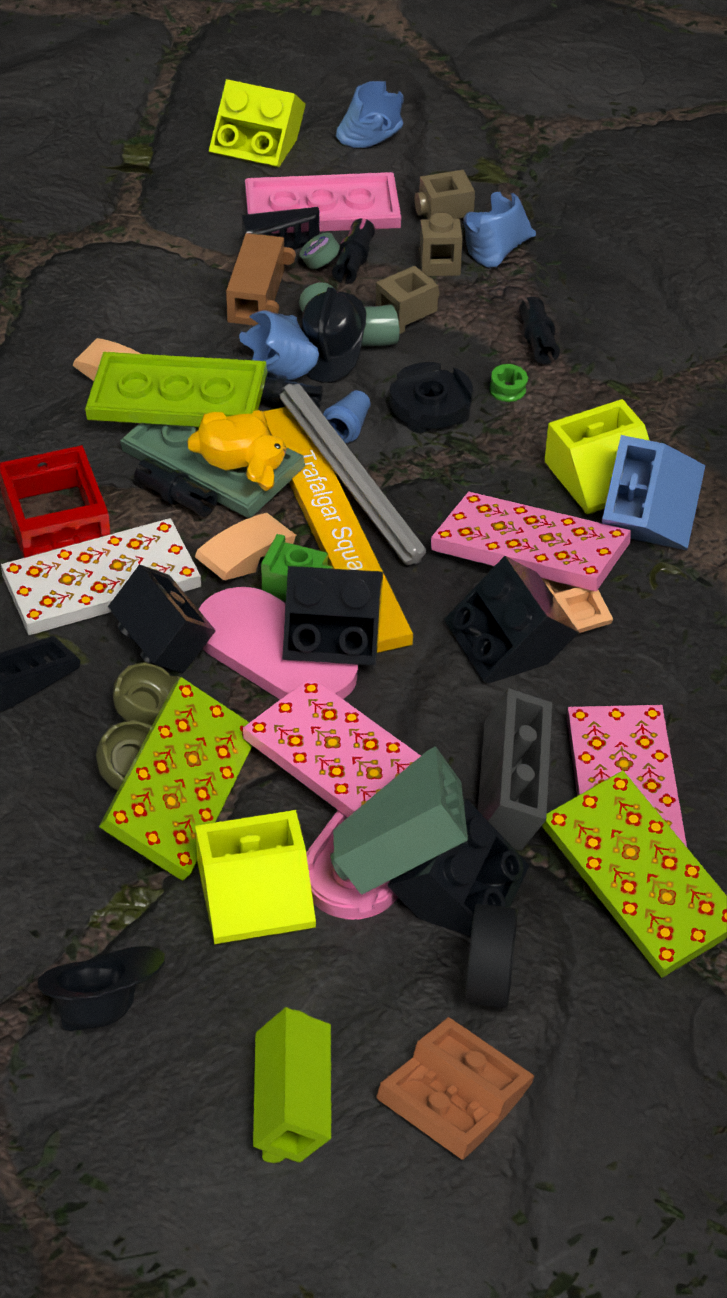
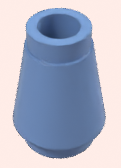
M352 391L324 411L323 415L345 443L352 442L358 438L370 408V400L365 393Z

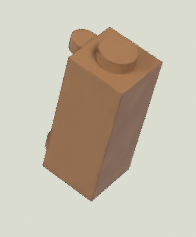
M245 234L226 290L227 321L229 323L257 325L258 323L249 317L253 313L263 310L274 313L279 312V304L275 302L285 265L292 264L296 257L293 249L284 247V237Z

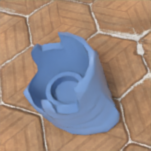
M369 81L358 86L355 89L352 101L343 120L336 129L337 139L341 144L352 148H368L396 134L403 127V120L400 114L404 100L403 94L400 91L398 94L388 93L386 91V81Z
M494 192L491 194L492 210L490 212H467L464 216L465 240L469 254L477 263L487 268L497 267L502 263L507 254L513 251V248L536 236V231L532 229L522 203L515 193H511V202L503 197L501 192Z
M267 310L255 312L249 317L258 324L247 332H240V342L254 351L252 360L266 361V377L277 378L278 375L287 376V381L295 380L307 374L317 364L318 349L303 333L297 322V317L294 315L286 316Z

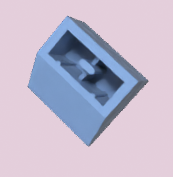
M621 435L602 523L631 530L630 539L687 550L705 465L664 443Z

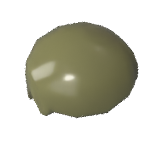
M147 662L127 666L117 677L113 686V701L118 714L125 721L136 720L153 725L173 685L180 679V676H171L162 667Z
M130 720L114 724L102 736L97 746L96 760L99 774L111 788L119 789L152 725Z

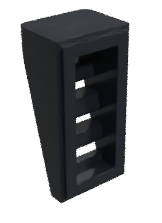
M310 207L242 215L243 240L246 233L284 237V247L293 250L302 248L308 241L319 235V208ZM308 222V232H301V224ZM293 226V233L287 234V228ZM279 231V235H272V232Z
M55 636L1 652L0 712L19 704L80 668L81 660ZM47 656V657H48L49 659H51L52 661H51V662H47V661L44 659V657Z

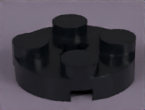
M416 363L403 368L397 373V380L391 383V409L398 418L407 422V428L412 432L425 433L430 429L462 424L470 417L473 386L468 376L457 368L453 367V373L441 370V363ZM431 393L433 397L425 396L424 394Z

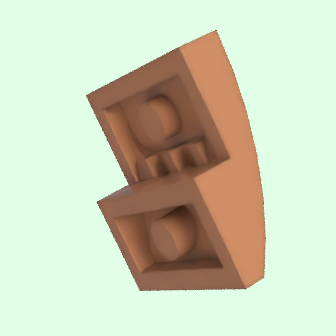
M448 1017L417 1042L414 1055L409 1061L380 1083L376 1099L461 1160H464L513 1109L532 1084L534 1075Z

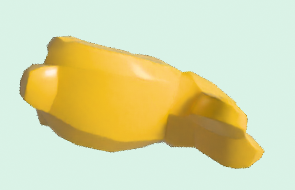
M260 410L253 411L252 414H238L227 417L223 412L204 414L199 430L193 433L187 441L188 449L194 453H200L212 466L226 471L248 466L247 478L253 482H258L259 486L265 491L273 488V470L282 463L287 449L281 437L270 435L267 429L266 417L264 412Z

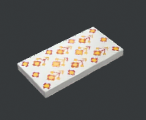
M171 518L1 564L2 576L28 636L110 613L109 604L139 564L170 575L183 592L201 587V576Z

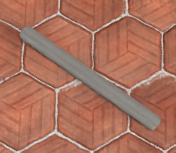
M300 384L286 385L284 387L285 391L280 394L283 404L405 565L419 564L422 561L421 558L426 554L424 545Z

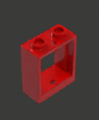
M83 445L0 462L1 493L23 558L110 535L109 513ZM42 462H45V463H46V464L43 465V466H38L39 463H42ZM78 486L85 506L25 519L19 499Z

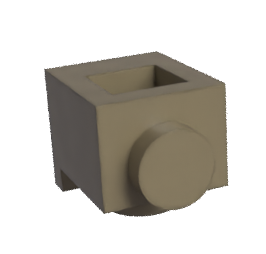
M464 170L420 176V192L415 193L414 197L417 214L419 216L426 215L430 219L433 214L446 213L451 215L453 219H464L467 212H474L475 190Z
M436 213L430 219L421 220L419 247L421 271L427 276H460L462 255L460 219H453L451 215L446 213ZM430 257H450L449 259H430Z
M415 265L376 282V306L393 305L399 320L400 334L405 332V325L437 311L438 285Z

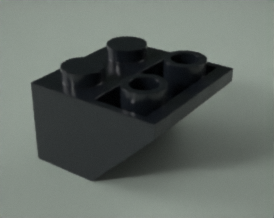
M504 556L444 618V621L482 679L489 684L549 664L579 633L539 574L507 556Z
M288 566L282 660L376 665L381 619L383 572Z
M464 799L468 840L389 881L387 886L419 919L471 937L475 905L481 904L510 908L530 865L468 799Z

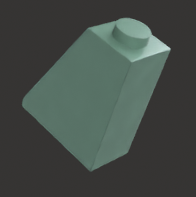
M436 746L426 751L333 829L334 852L330 855L332 865L339 877L344 881L349 879L361 895L468 840L462 783Z

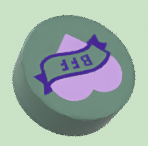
M322 233L312 238L303 246L300 251V257L308 268L317 269L335 258L339 252L340 245L331 233Z

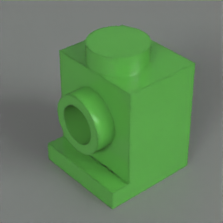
M276 534L261 563L262 590L282 601H286L288 566L333 569V566L328 565V553L286 543L284 535Z

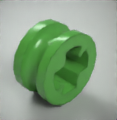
M499 365L492 371L489 391L494 398L500 401H517L526 393L528 375L525 370L517 365ZM505 382H511L512 385H506Z

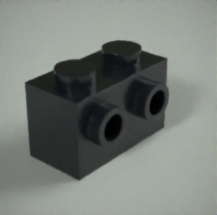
M140 564L108 606L119 620L117 625L119 630L128 638L134 640L142 649L140 655L143 660L160 666L163 669L165 667L184 673L216 632L214 627L170 575Z

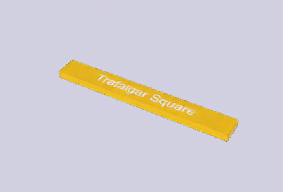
M286 407L263 411L270 435L281 437L287 448L304 456L305 467L289 481V484L320 550L328 553V565L333 566V569L383 572L332 467ZM384 573L377 653L413 645V632Z

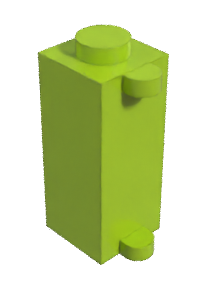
M287 1007L281 1010L255 1034L253 1147L261 1149L263 1160L269 1163H278L285 1158L300 1163L331 1139V1024L310 1017L302 1011L292 1010Z

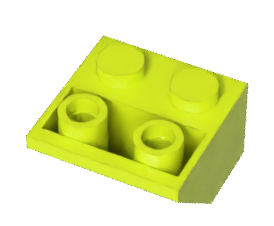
M226 79L209 152L280 167L297 141L306 104L294 93Z
M623 399L548 423L544 462L586 514L605 509L621 435L649 440L645 424Z
M296 810L195 826L197 863L214 944L316 927L306 848Z

